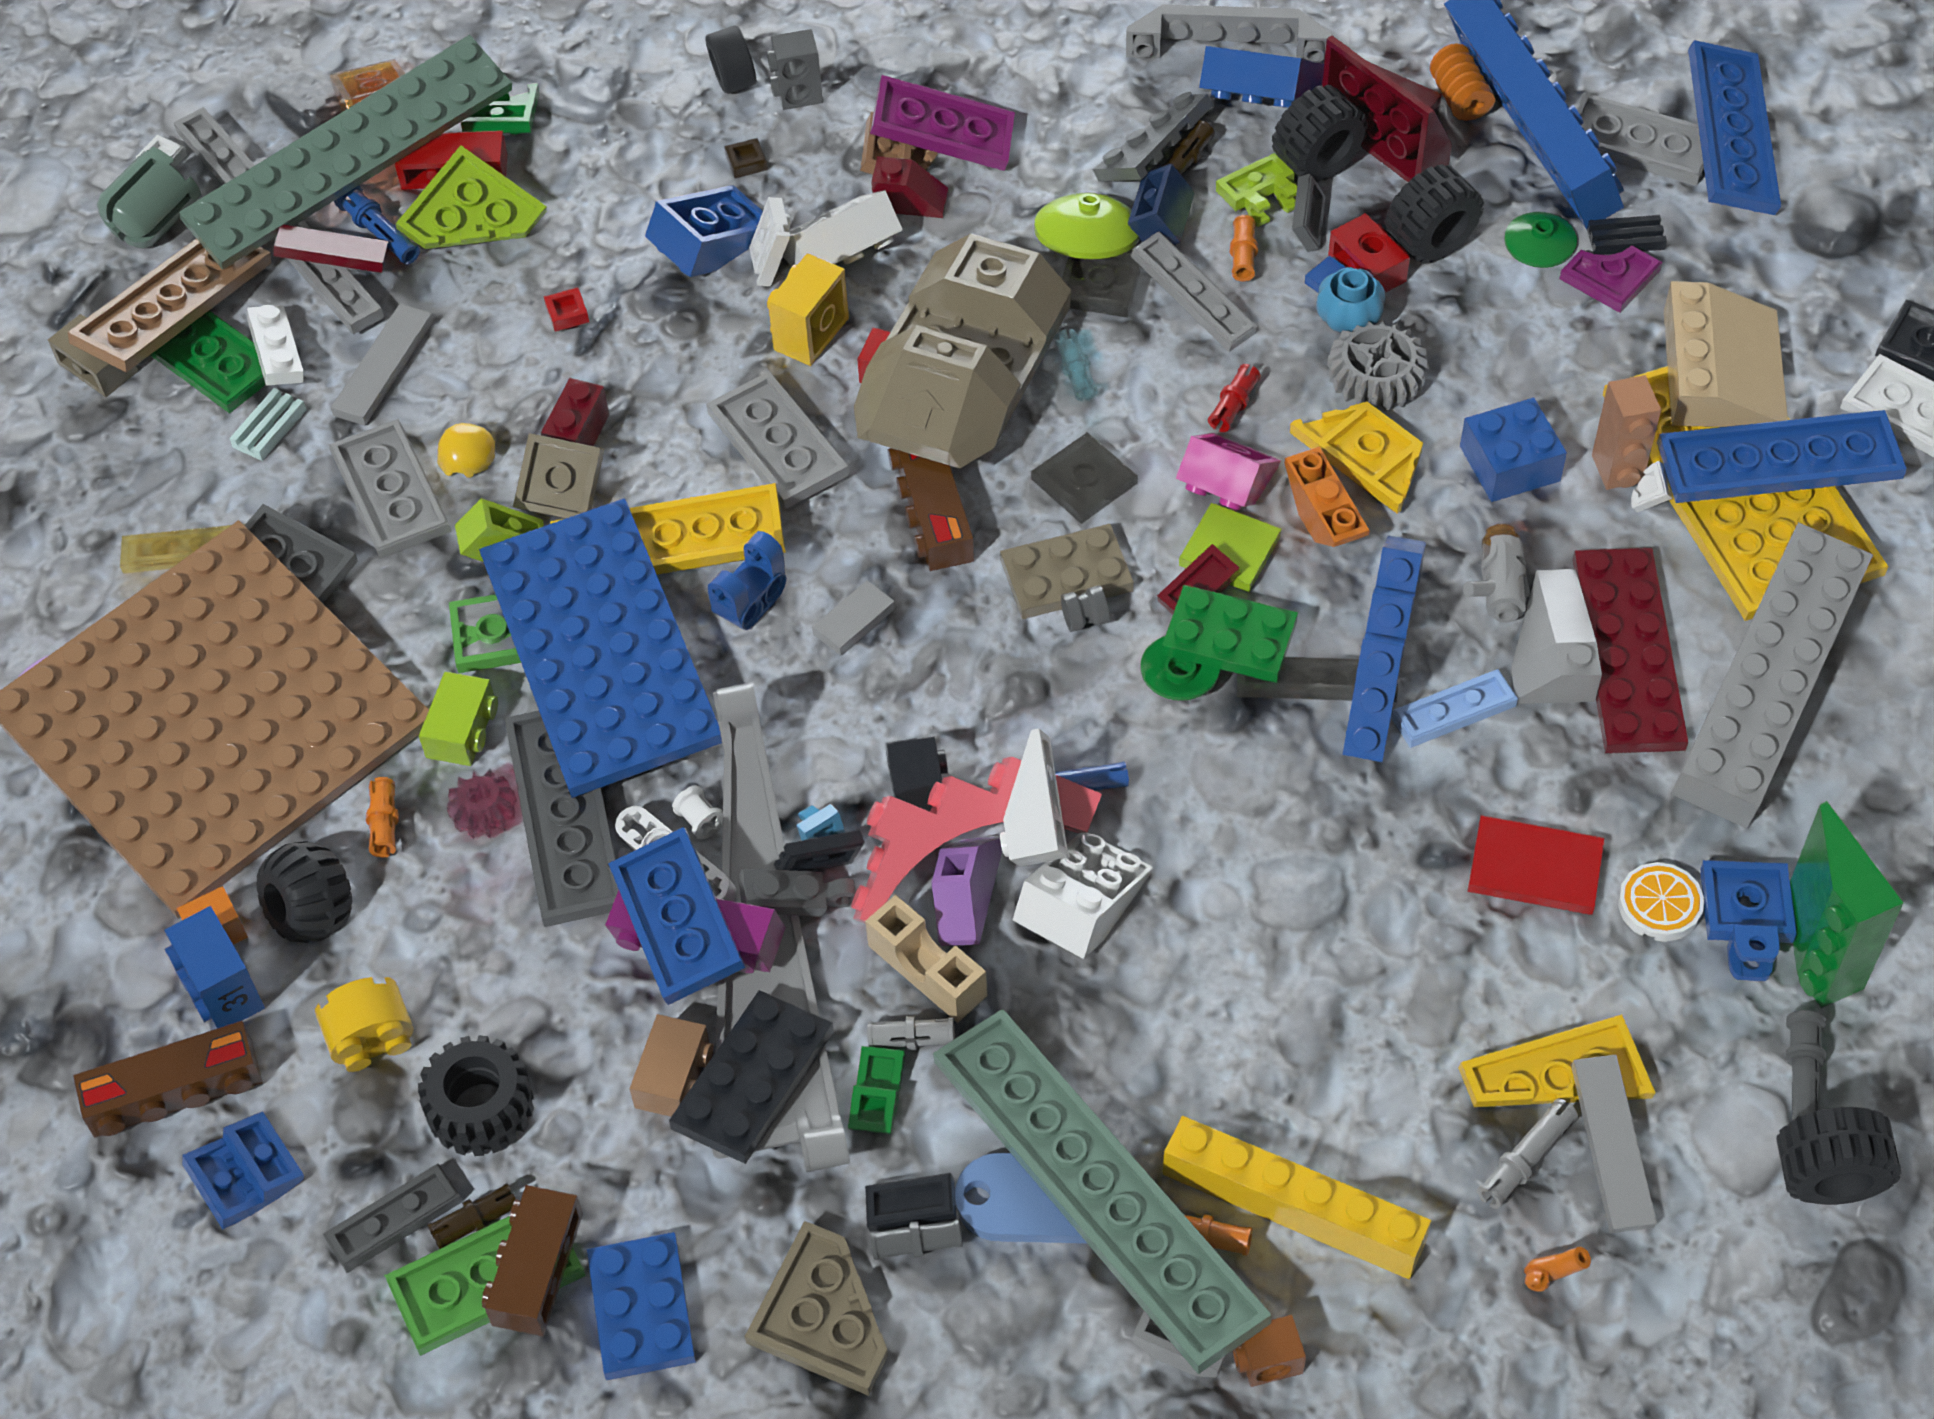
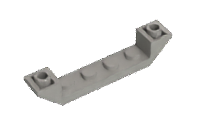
M1162 4L1127 27L1126 57L1160 58L1161 39L1297 44L1296 58L1324 64L1326 41L1333 34L1300 9Z

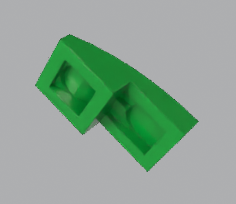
M868 1046L861 1047L857 1083L853 1086L848 1121L849 1130L892 1134L903 1077L905 1051Z

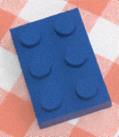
M675 1232L587 1249L603 1372L606 1381L696 1363Z

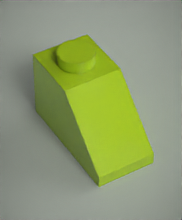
M481 498L455 524L460 554L483 562L479 549L544 526V523L540 518Z

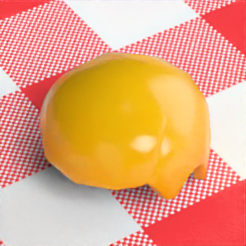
M457 423L446 429L438 442L437 464L448 476L458 472L464 474L467 478H471L474 474L487 470L495 459V441L492 435L485 428L475 424Z

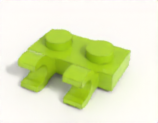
M1273 153L1216 180V192L1235 211L1245 207L1248 215L1255 219L1256 226L1260 227L1270 222V217L1264 211L1270 209L1271 205L1265 197L1274 193L1281 208L1289 213L1295 208L1296 200L1294 196L1297 193V185L1294 184V172Z

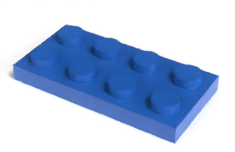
M684 827L608 863L658 988L667 1005L746 968L691 838Z

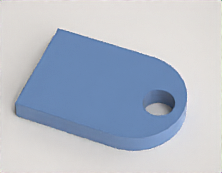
M992 1153L981 1156L968 1164L961 1172L955 1187L956 1210L963 1225L976 1236L990 1241L1087 1244L1011 1153ZM973 1188H982L989 1193L990 1197L981 1205H973L965 1199V1195Z

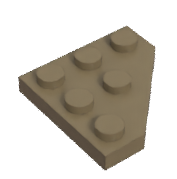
M804 1221L744 1336L746 1344L869 1396L888 1357L886 1344L874 1318L870 1302L860 1276H858L845 1237Z

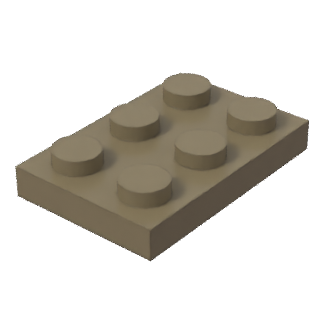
M1111 524L1000 551V561L1022 619L1062 610L1061 595L1069 592L1081 595L1088 588L1098 585L1102 587L1106 598L1133 592L1134 582Z

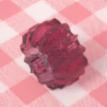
M473 769L470 779L466 780L458 777V787L449 789L448 815L452 818L455 828L459 832L468 831L469 836L473 840L480 832H484L491 839L492 830L497 828L506 831V821L515 819L516 811L514 806L517 802L515 791L510 788L509 781L504 776L496 778L495 773L491 769L483 776H479Z

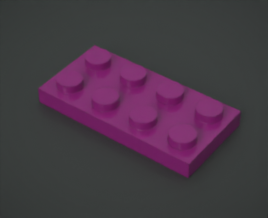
M881 75L870 134L1005 171L1009 162L1015 112Z

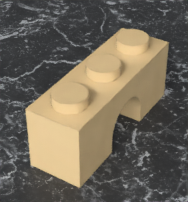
M896 894L865 921L868 946L947 1015L953 1017L957 1023L987 997L986 971L956 945L947 953L943 951L927 932L925 919Z

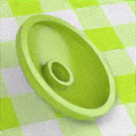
M1076 193L1052 200L1039 210L1034 222L1035 235L1044 246L1056 253L1073 258L1104 259L1118 256L1132 249L1140 239L1128 225L1132 210L1114 198L1097 193Z

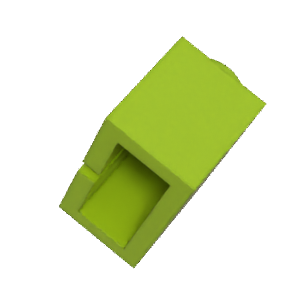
M444 671L419 734L426 758L472 766L476 753L481 752L484 748L486 740L485 729L488 721L495 718L498 710V697L494 696L490 679Z

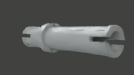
M1555 1099L1552 1106L1512 1152H1505L1500 1157L1498 1168L1477 1189L1479 1197L1485 1204L1493 1196L1494 1199L1489 1206L1499 1209L1519 1184H1525L1531 1178L1532 1168L1570 1124L1578 1118V1114L1571 1104L1562 1112L1561 1108L1565 1105L1566 1101Z

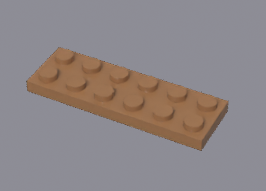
M195 239L68 331L69 344L127 373L271 264V252L259 247L222 270L201 243Z

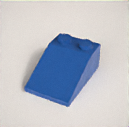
M734 185L658 200L655 203L645 237L657 247L659 252L665 254L675 263L681 272L689 277L717 271L747 251L763 211Z

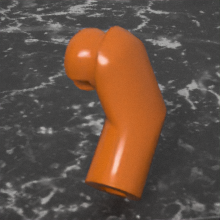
M1579 1246L1563 1253L1532 1259L1524 1269L1526 1275L1525 1284L1533 1291H1544L1549 1287L1550 1281H1555L1587 1269L1591 1264L1590 1254L1584 1247Z

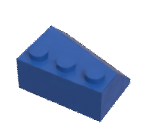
M1206 46L1199 88L1211 90L1210 97L1231 100L1232 94L1243 95L1242 102L1262 104L1263 99L1274 100L1273 106L1289 108L1291 103L1300 98L1303 93L1308 90L1312 91L1317 86H1322L1324 64L1296 57Z

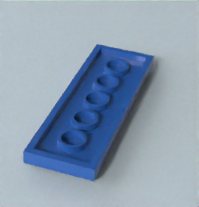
M1694 40L1688 49L1708 202L1776 215L1781 207L1758 54Z
M1885 410L1659 434L1657 442L1675 503L1903 479L1907 470Z

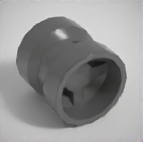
M1100 585L1088 588L1081 595L1075 592L1061 595L1062 611L1070 632L1082 630L1086 623H1093L1096 626L1109 623L1108 605Z

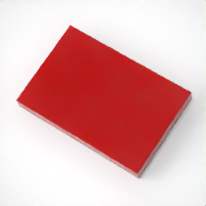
M1481 815L1467 892L1593 915L1605 838Z

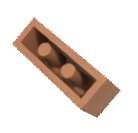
M1646 375L1608 382L1592 451V458L1606 490L1632 487L1638 484L1645 475L1643 472L1647 468L1661 413L1660 406Z

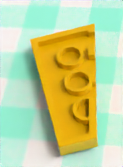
M1622 1014L1462 1061L1458 1067L1474 1107L1552 1104L1555 1099H1563L1566 1103L1579 1102L1571 1068L1573 1060L1617 1055L1627 1100L1652 1099L1655 1095V1090Z

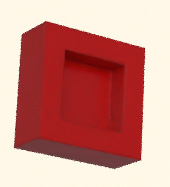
M578 287L544 296L545 306L555 332L589 323L588 312Z

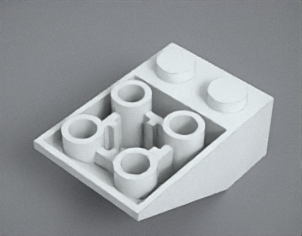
M1088 832L1079 833L1067 844L1068 858L1045 862L1024 880L1013 921L1082 959L1086 958L1104 941L1154 868L1142 862L1134 854L1124 852L1108 844L1100 836Z

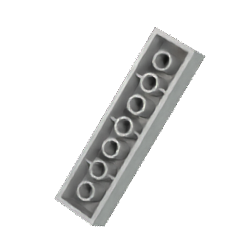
M1798 522L1673 787L1671 795L1746 829L1748 828L1763 800L1873 554Z

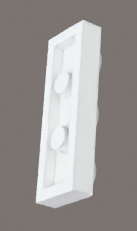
M263 305L261 307L247 308V321L266 386L303 383V368L284 305Z

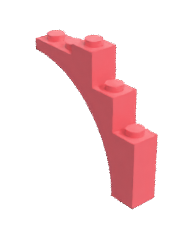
M1015 757L1003 758L1002 763L996 762L988 779V785L992 786L990 792L953 776L944 777L942 783L937 781L930 792L927 802L928 805L932 806L930 812L893 796L883 797L881 803L875 801L867 818V824L872 826L868 836L883 841L881 848L875 846L869 857L866 869L870 870L871 874L866 886L860 885L854 895L851 908L855 909L856 912L853 919L866 924L865 921L888 901L897 885L908 872L926 855L945 842L982 826L1004 822V815L1022 760ZM1056 775L1064 829L1075 833L1088 832L1102 794Z

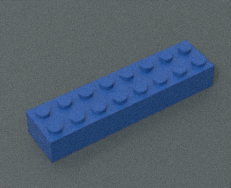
M1448 0L1445 2L1444 6L1460 44L1468 47L1469 54L1473 56L1474 62L1478 65L1486 83H1488L1585 229L1587 230L1589 220L1606 219L1623 209L1624 205L1620 194L1624 192V188L1615 174L1617 172L1615 164L1607 153L1603 155L1598 150L1600 144L1592 130L1588 129L1585 131L1581 126L1584 122L1574 105L1568 107L1564 102L1567 100V97L1557 81L1552 84L1548 79L1551 77V74L1541 58L1536 60L1532 56L1535 52L1531 43L1525 35L1520 37L1516 33L1519 31V28L1509 12L1504 15L1501 11L1503 9L1501 1Z

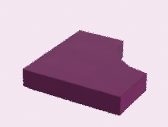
M1632 245L1623 252L1612 255H1598L1580 250L1561 270L1559 279L1621 313L1660 272L1662 262Z

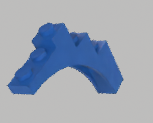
M1388 535L1383 545L1366 632L1361 645L1342 755L1383 762L1403 653L1426 548V542Z

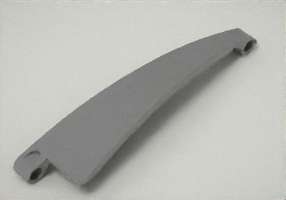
M753 682L716 689L717 692H713L724 749L722 872L736 886L737 894L734 902L741 903L738 876L742 869L776 870L774 863L779 859L780 852L784 851V841ZM778 915L786 928L770 973L755 970L754 973L738 971L718 981L715 1053L759 990L819 1016L799 916ZM824 1046L755 1150L760 1151L801 1142L806 1172L850 1164L826 1046ZM712 1149L715 1158L723 1159L729 1157Z

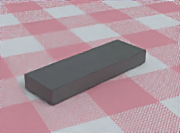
M437 1163L323 1233V1236L345 1272L349 1273L462 1203V1199L440 1164Z

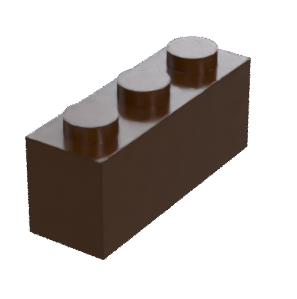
M526 1185L521 1200L516 1199L510 1212L509 1222L512 1228L508 1240H502L499 1244L496 1255V1266L498 1269L494 1281L487 1282L482 1296V1307L485 1308L492 1326L544 1337L583 1216L577 1195Z

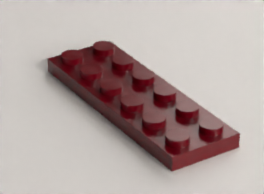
M1653 549L1575 550L1572 559L1573 566L1578 575L1596 638L1602 676L1596 695V703L1605 754L1686 751L1688 736Z

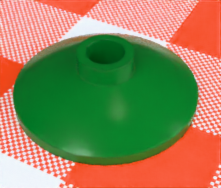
M1530 212L1516 217L1509 223L1505 231L1504 242L1508 252L1519 262L1532 267L1549 268L1558 266L1571 258L1576 249L1577 236L1573 227L1563 218L1547 212Z
M1165 636L1153 641L1144 651L1140 663L1142 678L1154 693L1171 700L1195 699L1210 691L1218 680L1220 673L1218 668L1161 655Z

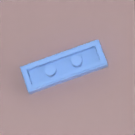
M1496 669L1392 710L1391 719L1408 746L1412 748L1514 708L1517 705L1518 698L1499 669Z

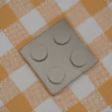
M529 433L513 507L564 519L592 510L604 449Z

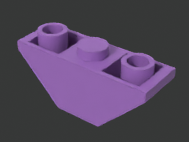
M1000 837L963 839L940 849L932 879V892L938 942L941 946L980 944L1002 854Z

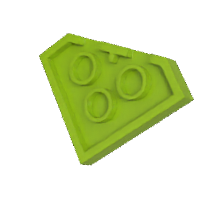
M460 146L397 221L396 229L424 249L526 238L547 212V206L463 146Z

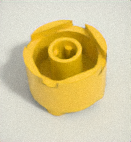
M373 977L349 982L327 994L328 1003L323 1008H321L319 1003L315 1007V1015L331 1059L335 1063L344 1064L348 1072L365 1069L371 1064V1058L386 1052L390 1056L399 1055L409 1050L412 1046L410 1037L413 1034L414 1028L397 982L390 977H384L386 984H375Z

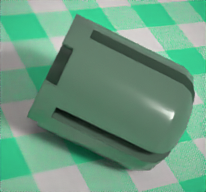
M152 147L149 151H143L100 194L97 202L99 215L108 229L120 240L140 249L153 247L180 219L179 212L196 202L202 195L193 178L190 176L185 181L182 174L171 165L174 159L156 147Z

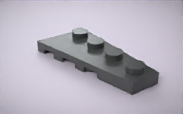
M1185 92L1177 96L1172 101L1174 105L1167 110L1153 115L1149 119V125L1126 137L1127 142L1124 145L1110 150L1102 157L1103 161L1092 169L1097 180H1142L1148 174L1145 166L1149 163L1151 165L1157 164L1164 157L1161 150L1174 146L1181 139L1179 131L1191 129L1213 106L1208 94Z

